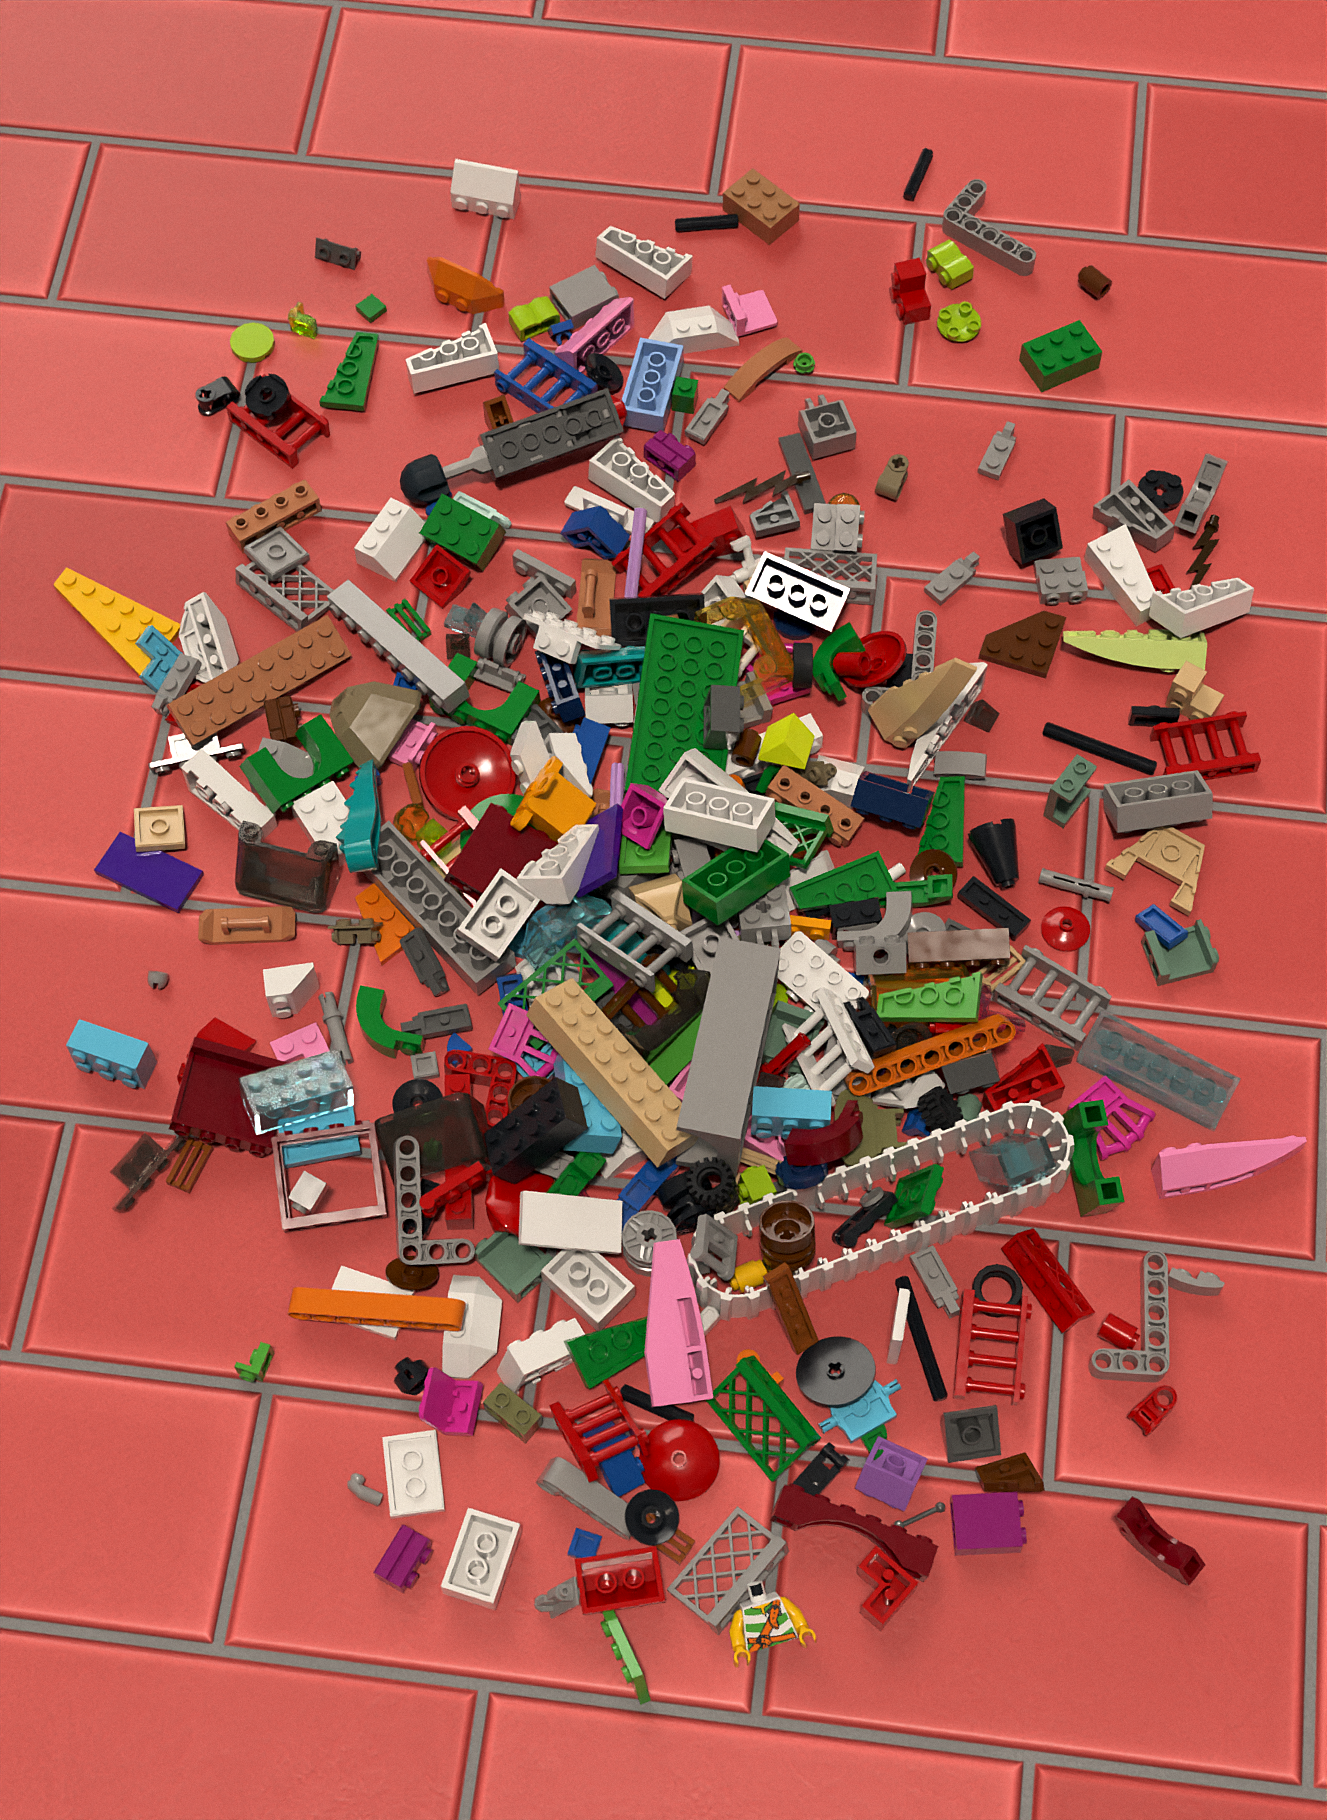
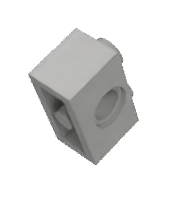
M891 934L884 936L882 939H875L874 936H861L859 940H853L854 970L856 975L906 973V943L904 938ZM883 949L886 951L884 957L880 959L873 957L875 951Z

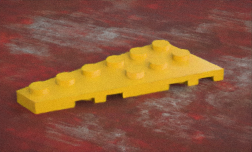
M67 567L53 584L55 590L71 607H74L80 613L81 617L125 660L126 664L138 676L141 675L152 660L135 644L148 626H154L172 644L179 636L181 624Z

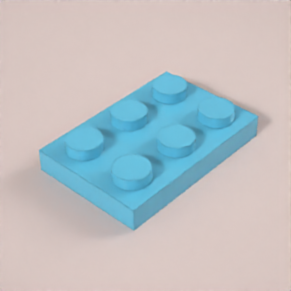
M353 1104L277 1118L279 1133L293 1131V1134L303 1133V1129L318 1127V1130L329 1129V1125L343 1123L344 1127L353 1126L356 1121ZM358 1137L283 1148L285 1168L361 1154Z

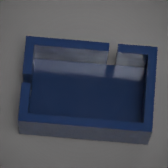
M865 771L858 778L851 807L856 808L855 811L865 815L870 813L877 814L879 819L883 821L893 822V820L902 822V826L906 828L916 829V827L921 828L926 821L935 792L913 786L910 794L907 793L909 784Z

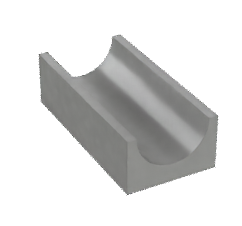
M719 937L677 1123V1131L689 1133L699 1138L692 1147L677 1155L676 1165L697 1168L695 1162L698 1160L703 1164V1158L708 1157L709 1161H712V1157H717L718 1161L722 1159L730 1166L734 1176L738 1173L753 1103V1087L757 1084L777 990L781 948Z

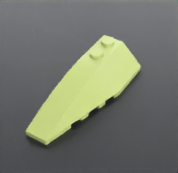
M1149 629L1148 634L1137 632V630H1127L1123 635L1114 630L1102 631L1101 635H1096L1095 631H1063L1064 642L1110 660L1137 666L1161 668V671L1174 672L1175 669H1181L1184 663L1188 661L1205 670L1207 640L1203 631H1198L1182 638L1174 635L1169 630Z

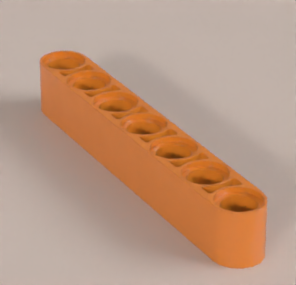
M996 1014L871 1059L875 1067L869 1073L853 1069L844 1078V1082L854 1095H865L1008 1043L1015 1037L1016 1030L1007 1017ZM1006 1024V1028L1003 1032H996L997 1028L1000 1025ZM982 1033L980 1040L972 1041L975 1034ZM958 1042L956 1049L948 1050L951 1043ZM934 1050V1055L931 1058L924 1059L928 1051ZM905 1059L911 1060L907 1067H900ZM887 1068L884 1075L876 1076L879 1069ZM856 1077H863L860 1084L852 1085Z
M295 1287L292 1289L287 1314L292 1318L300 1320L461 1331L466 1303L453 1298Z

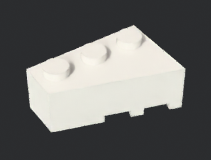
M576 1318L567 1322L565 1320L558 1321L551 1329L545 1332L538 1330L529 1339L522 1342L521 1340H516L508 1345L497 1373L504 1385L518 1395L519 1388L526 1383L532 1381L535 1385L541 1381L539 1376L552 1370L557 1372L573 1363L563 1341L585 1335Z

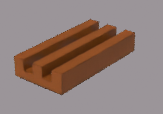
M410 762L403 763L404 776L415 815L424 814L423 801L413 765Z
M189 1137L168 1175L166 1183L190 1193L210 1157L213 1147L208 1144L204 1145L203 1142H197L194 1138ZM193 1147H195V1148L193 1149V1151H192V1153H191V1155H190V1157H189L187 1163L185 1164V1166H184V1168H183V1170H182V1172H181L179 1178L177 1179V1181H175L176 1178H177V1176H178V1174H179V1172H180V1170H181V1168H182V1166L184 1165V1163H185V1161H186V1159H187V1157H188L190 1151L192 1150ZM200 1150L204 1151L196 1167L194 1168L187 1184L184 1185L183 1182L186 1176L188 1175L189 1171L191 1170L193 1163L196 1160Z
M647 1514L646 1521L648 1523L652 1520L655 1522L654 1515ZM677 1528L674 1536L687 1544L686 1547L673 1538L666 1542L681 1552L679 1556L662 1544L651 1546H657L658 1551L680 1565L694 1546L695 1540Z

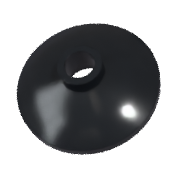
M592 353L585 359V369L594 382L602 388H608V390L612 391L618 390L622 386L623 375L619 367L610 358L599 353Z
M409 1080L396 1090L392 1100L393 1111L398 1120L407 1126H427L434 1122L441 1114L443 1096L439 1088L428 1080ZM418 1103L423 1105L421 1109H415L414 1106Z
M654 1489L641 1491L629 1501L626 1507V1528L630 1535L642 1544H662L669 1540L677 1530L679 1524L678 1508L673 1499L662 1491ZM647 1514L654 1515V1523L650 1524L646 1521Z

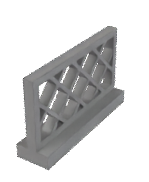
M785 547L784 560L799 567L808 564L813 568L810 570L811 572L819 573L824 578L850 588V594L846 603L874 605L877 554ZM789 556H799L802 560L795 564L789 559ZM822 558L825 562L818 565L813 559ZM840 559L846 560L848 563L841 567L836 561ZM861 561L872 562V564L865 569L858 563H860ZM829 565L836 570L830 575L823 570ZM854 567L859 573L852 576L847 570ZM842 575L847 580H836L835 578ZM865 576L870 582H863L857 580Z
M253 561L247 566L241 564L235 568L236 584L296 632L305 628L329 610V600L318 601V595H329L334 590L302 565L294 568L299 572V575L284 574L273 580L282 581V587H271L268 581L272 580L266 574H255L252 572L254 569L259 568ZM285 581H298L299 588H286ZM301 582H312L315 584V588H301ZM285 594H299V600H288L285 598ZM301 594H315V601H302ZM301 607H315V611L307 615L301 610Z
M737 1506L667 1588V1591L707 1623L711 1630L720 1635L733 1619L734 1613L739 1610V1603L750 1599L747 1584L755 1581L764 1582L789 1552L787 1542L779 1536L776 1537ZM738 1517L747 1522L748 1532L732 1533V1524ZM751 1526L757 1531H751ZM765 1536L770 1540L764 1549L753 1550L752 1537ZM748 1537L749 1550L734 1552L733 1539ZM729 1539L730 1552L715 1554L714 1545L719 1540ZM750 1556V1566L745 1570L735 1571L734 1558ZM731 1558L732 1571L716 1573L715 1560ZM712 1560L713 1573L697 1575L696 1566L701 1561ZM732 1577L733 1586L728 1591L718 1592L717 1578ZM713 1579L714 1592L698 1594V1580ZM694 1581L695 1594L682 1595L677 1591L683 1582ZM715 1598V1607L708 1615L700 1610L699 1599ZM689 1600H695V1604H696V1605H694V1604H693L691 1601H689Z

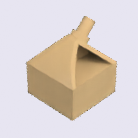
M676 873L628 887L633 901L676 930L682 931L692 925L688 905L683 901L682 880ZM639 932L644 939L648 937L644 933Z

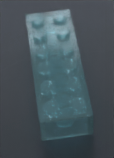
M1101 1010L1076 1060L1077 1063L1103 1076L1106 1075L1109 1079L1212 1131H1215L1241 1078L1104 1010Z

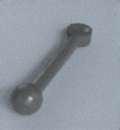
M938 1502L935 1507L903 1522L896 1521L893 1525L904 1528L933 1513H942L945 1511V1504Z

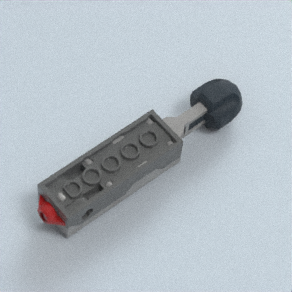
M608 388L482 433L477 438L480 446L474 448L469 458L442 467L437 456L429 454L408 463L401 472V490L405 497L413 503L429 504L438 501L441 494L448 496L450 490L447 480L470 471L479 474L490 472L493 481L609 440L624 432L622 426L627 417L625 404L622 400L610 395Z

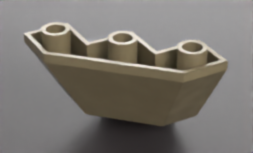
M373 681L347 687L332 700L329 716L335 734L359 769H361L360 765L374 759L378 771L382 768L392 748L401 739L405 728L421 707V692Z

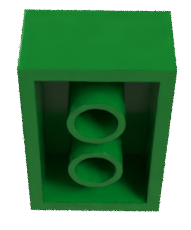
M1078 320L1023 343L1019 361L1042 393L1098 369L1102 350L1083 323Z
M441 494L419 534L433 545L438 544L448 553L484 571L506 531L499 523Z

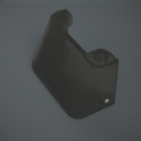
M243 820L238 832L235 887L238 893L312 913L325 911L341 878L337 843L324 840L315 841L309 847L308 852L303 853L263 843L262 828L258 824Z
M684 968L678 971L673 976L677 980L676 991L671 993L677 1005L654 1025H644L641 1028L638 1026L626 1028L622 1024L615 1025L648 1065L659 1057L702 1014L711 977L709 971Z
M454 1093L383 1116L374 1122L376 1134L393 1184V1146L395 1141L402 1136H412L418 1141L420 1178L461 1164L469 1167L479 1161L483 1168L490 1164L484 1133L489 1130L485 1107L468 1093ZM403 1140L400 1143L399 1149L402 1154L409 1155L413 1150V1146L410 1141ZM405 1166L401 1169L400 1176L404 1181H410L413 1178L414 1172L412 1168Z

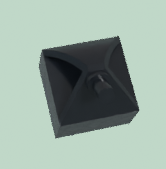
M1040 499L1003 514L1009 554L1021 564L1063 549L1057 508L1046 499Z

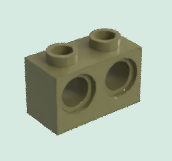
M502 1382L483 1401L485 1411L525 1444L543 1424L542 1415Z

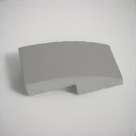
M936 751L934 767L936 777L965 776V779L986 778V754L963 751Z
M1172 1267L1168 1275L1169 1287L1195 1295L1217 1296L1225 1284L1220 1281L1217 1275L1211 1272L1205 1273L1200 1271L1197 1279H1195L1188 1271Z

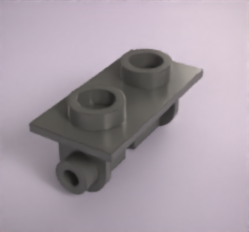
M316 238L315 258L355 270L356 259L359 260L361 257V251H358V248L353 249L326 238Z

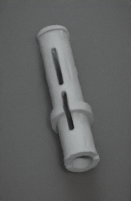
M1042 868L1038 882L1083 894L1084 898L1090 896L1108 901L1109 903L1114 887L1094 883L1089 878L1087 881Z
M325 992L326 998H324L323 994L318 996L324 1014L322 1019L324 1024H327L337 1064L345 1066L347 1065L345 1060L350 1064L353 1062V1057L351 1056L341 1020L343 1017L337 1009L334 993Z

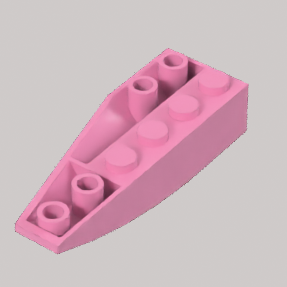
M1288 1136L1281 1139L1206 1145L1193 1143L1182 1149H1176L1175 1147L1165 1148L1159 1152L1151 1170L1158 1199L1211 1191L1257 1176L1302 1151L1307 1142L1306 1137Z
M680 1239L655 1242L653 1244L644 1351L652 1407L713 1398L701 1315Z

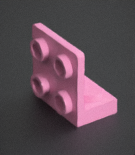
M731 285L722 287V306L729 321L732 323L737 337L777 326V319L763 290L739 296L737 292H733Z

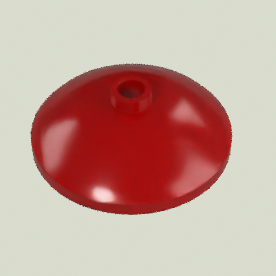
M878 631L862 637L860 640L866 650L865 652L869 654L871 659L870 672L866 676L842 677L849 685L854 687H872L885 682L900 669L905 660L907 647L903 638L892 631Z
M674 1419L661 1423L647 1435L649 1443L645 1445L649 1455L644 1457L640 1451L639 1459L645 1469L641 1474L650 1489L666 1493L673 1501L684 1502L701 1496L712 1486L718 1475L720 1455L714 1438L703 1426L690 1420ZM676 1454L684 1456L682 1463L677 1464L674 1462Z

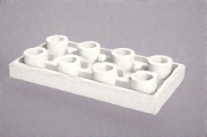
M524 1190L520 1192L518 1245L609 1254L621 1253L622 1201Z

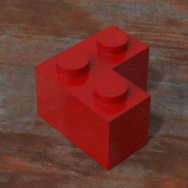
M920 257L894 263V271L891 273L892 287H889L891 299L896 302L898 317H902L904 325L929 320L931 303L925 291L926 272Z
M877 1546L866 1556L857 1569L856 1574L875 1589L862 1604L860 1613L881 1631L915 1592L919 1583Z

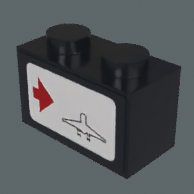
M878 898L829 905L828 920H831L830 932L832 940L837 939V931H861L877 926L882 921Z

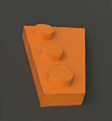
M373 883L355 897V901L362 919L374 918V922H383V925L377 926L381 939L373 944L380 964L383 966L403 951L399 941L414 930L415 927Z

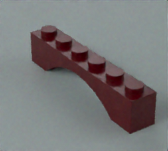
M789 1484V1486L784 1485L782 1487L770 1521L795 1531L818 1525L839 1526L853 1530L867 1537L880 1547L886 1555L914 1579L924 1582L929 1577L939 1547L932 1544V1539L923 1535L915 1537L907 1534V1530L898 1525H891V1527L885 1525L876 1516L869 1514L863 1516L855 1513L856 1509L845 1504L838 1506L830 1503V1499L820 1494L813 1496L805 1493V1489L799 1485Z

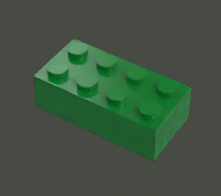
M767 839L764 840L758 852L730 847L682 879L683 901L716 925H720L790 877L789 853Z

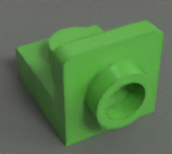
M260 1342L258 1349H254L251 1354V1366L236 1362L234 1368L241 1379L252 1383L254 1380L263 1382L274 1356L271 1345Z

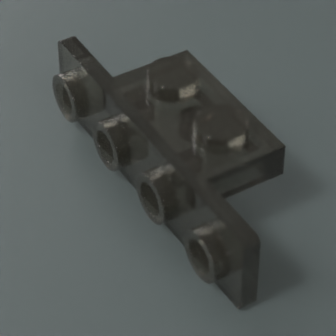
M146 1133L137 1140L110 1171L115 1178L128 1188L126 1193L112 1207L115 1212L121 1209L125 1211L135 1201V1198L132 1196L139 1189L143 1191L152 1182L150 1176L155 1170L160 1172L170 1160L167 1157L173 1150L178 1152L186 1143L185 1136L176 1135L164 1149Z

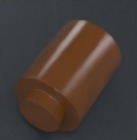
M1092 265L1083 267L1078 273V283L1098 299L1105 296L1112 286V280Z
M745 729L743 733H740L739 741L735 743L731 755L733 763L742 767H752L754 765L762 741L757 731Z

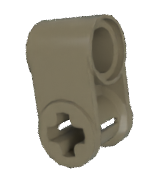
M896 454L891 456L877 481L875 493L894 500L899 498L908 476L909 462L904 455Z

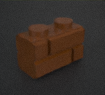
M291 696L265 700L263 704L270 738L300 748L302 744L295 735L302 726V723L297 724L296 719L301 717L298 703L293 704Z

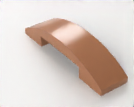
M787 337L769 344L737 370L724 386V390L730 392L729 395L740 403L755 391V385L782 363L788 365L803 350Z

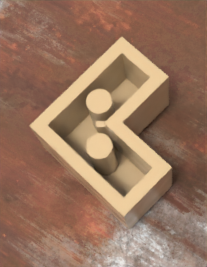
M1186 661L1172 682L1165 706L1168 708H1180V714L1191 720L1213 717L1221 706L1224 694L1204 685L1207 671Z

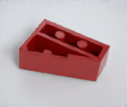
M731 505L690 522L702 537L709 534L720 547L709 559L737 553L732 550L730 542L746 536L745 529ZM682 527L671 530L668 533L684 552H688L695 546L694 541Z
M1044 1044L1039 1045L1027 1058L1025 1057L1020 1061L1019 1065L1010 1072H1007L1000 1078V1081H997L984 1092L982 1105L985 1111L994 1112L999 1110L1002 1104L1010 1101L1018 1104L1029 1103L1030 1100L1039 1101L1042 1106L1062 1098L1065 1085Z

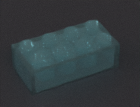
M337 1049L239 1078L241 1099L256 1135L354 1105L353 1084Z
M1014 1133L1012 1136L1004 1137L989 1145L968 1152L979 1181L996 1184V1186L1003 1185V1187L1010 1186L1011 1188H1016L1026 1183L1025 1179L1032 1176L1035 1179L1046 1176L1050 1173L1049 1169L1056 1167L1044 1136Z

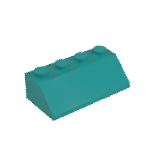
M627 646L620 648V650H580L576 664H572L576 687L588 688L640 683L645 646Z

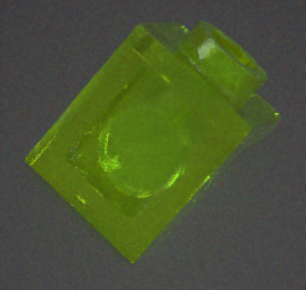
M298 302L294 308H291L288 314L290 329L295 333L315 339L318 334L316 319L310 315H305L303 303Z

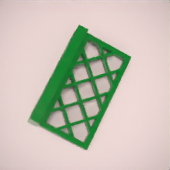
M775 802V817L787 829H797V832L792 833V835L796 839L801 838L803 842L798 845L793 854L805 849L807 851L803 860L793 858L791 855L789 858L790 865L807 869L824 838H830L834 831L830 817L827 814ZM810 833L817 834L816 838L805 842L803 836Z
M573 939L500 1000L498 1005L505 1012L507 1009L505 1003L512 997L523 998L522 1009L525 1010L526 998L535 999L537 997L526 995L527 984L531 981H542L543 994L545 992V982L560 984L565 982L563 981L565 966L580 967L579 982L577 984L580 987L581 985L588 986L584 989V992L593 1002L614 984L578 941ZM573 946L581 953L580 964L565 963L566 952ZM563 955L562 963L555 962L558 958H560ZM583 957L590 965H583ZM551 964L562 965L561 980L546 979V970ZM582 968H594L600 977L593 983L581 982ZM544 971L543 979L536 978ZM524 988V995H518L517 993ZM533 1035L530 1039V1043L535 1049H538L546 1042Z
M753 1355L742 1358L735 1365L736 1368L713 1390V1398L706 1399V1401L771 1482H774L810 1446L815 1445L821 1439V1436ZM740 1373L746 1379V1391L735 1390V1378ZM720 1393H729V1408H723L716 1400ZM735 1394L746 1395V1410L735 1409ZM752 1395L759 1396L763 1400V1411L752 1410ZM735 1413L746 1414V1429L739 1428L735 1424ZM752 1415L763 1416V1430L752 1429ZM769 1416L776 1417L780 1421V1432L769 1431ZM752 1434L763 1435V1450L756 1449L752 1445ZM769 1435L780 1436V1451L769 1450ZM786 1437L794 1438L800 1446L794 1453L786 1452ZM769 1455L780 1456V1467L775 1472L768 1465Z

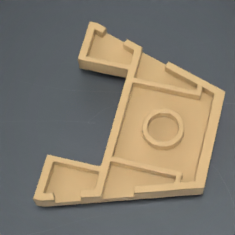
M1169 825L1159 826L1142 836L1130 848L1127 847L1114 860L1111 859L1106 864L1105 870L1124 880L1136 861L1181 885L1169 905L1189 916L1193 907L1205 845Z

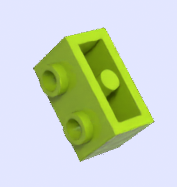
M765 1165L748 1167L740 1174V1184L737 1185L739 1190L737 1197L740 1205L746 1202L751 1205L762 1201L763 1196L769 1193H773L774 1196L777 1195Z

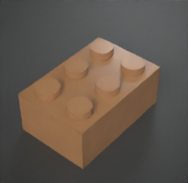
M753 168L723 192V211L727 214H737L739 223L769 245L799 221L800 203Z

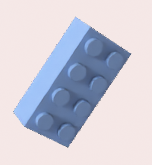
M640 337L622 397L627 410L624 426L655 432L659 430L664 431L672 404V392L676 376H680L684 362V345Z

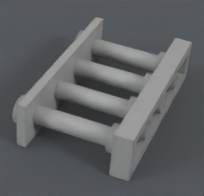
M617 890L611 895L612 912L592 929L587 928L582 923L576 925L577 940L583 948L593 951L632 978L638 986L645 987L650 992H653L655 990L654 974L673 957H679L685 962L693 957L692 940ZM618 919H623L629 923L610 942L599 936ZM637 931L648 936L628 955L618 949L620 945ZM655 944H660L667 949L648 967H644L636 961Z
M1025 945L1021 954L1026 960L1009 985L998 984L994 990L992 1000L1074 1050L1079 1051L1086 1037V1034L1082 1031L1083 1027L1097 1006L1105 1010L1108 1008L1112 996L1104 988L1094 986L1045 957L1040 950ZM1034 967L1045 973L1046 976L1031 998H1025L1018 994L1017 991ZM1056 980L1068 988L1054 1009L1047 1011L1040 1007L1039 1003ZM1078 993L1087 998L1089 1002L1074 1024H1069L1062 1020L1060 1016L1075 994Z

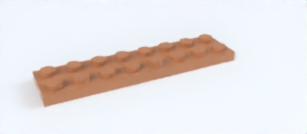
M326 615L166 706L192 747L263 707L265 700L279 698L346 660L352 654L329 616Z

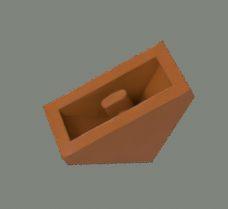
M504 394L483 402L484 418L489 430L514 422Z

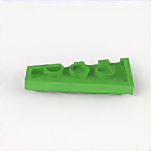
M981 972L972 973V976L965 978L958 976L950 978L949 981L943 983H927L921 988L912 989L910 987L879 994L877 1014L882 1022H978L983 975Z

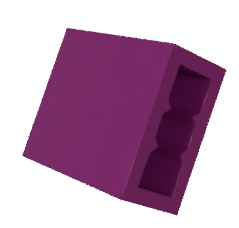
M1017 1492L951 1496L950 1512L955 1556L1020 1553L1023 1544L1027 1543L1026 1528L1021 1527L1020 1517H1024L1023 1501L1018 1500Z

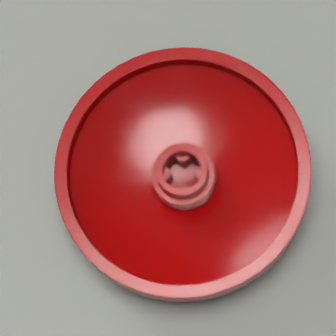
M460 726L442 732L428 745L420 763L419 779L422 791L432 807L442 815L458 820L460 818L458 810L464 805L471 811L478 803L489 797L500 794H512L516 782V773L511 766L510 750L500 738L479 727Z

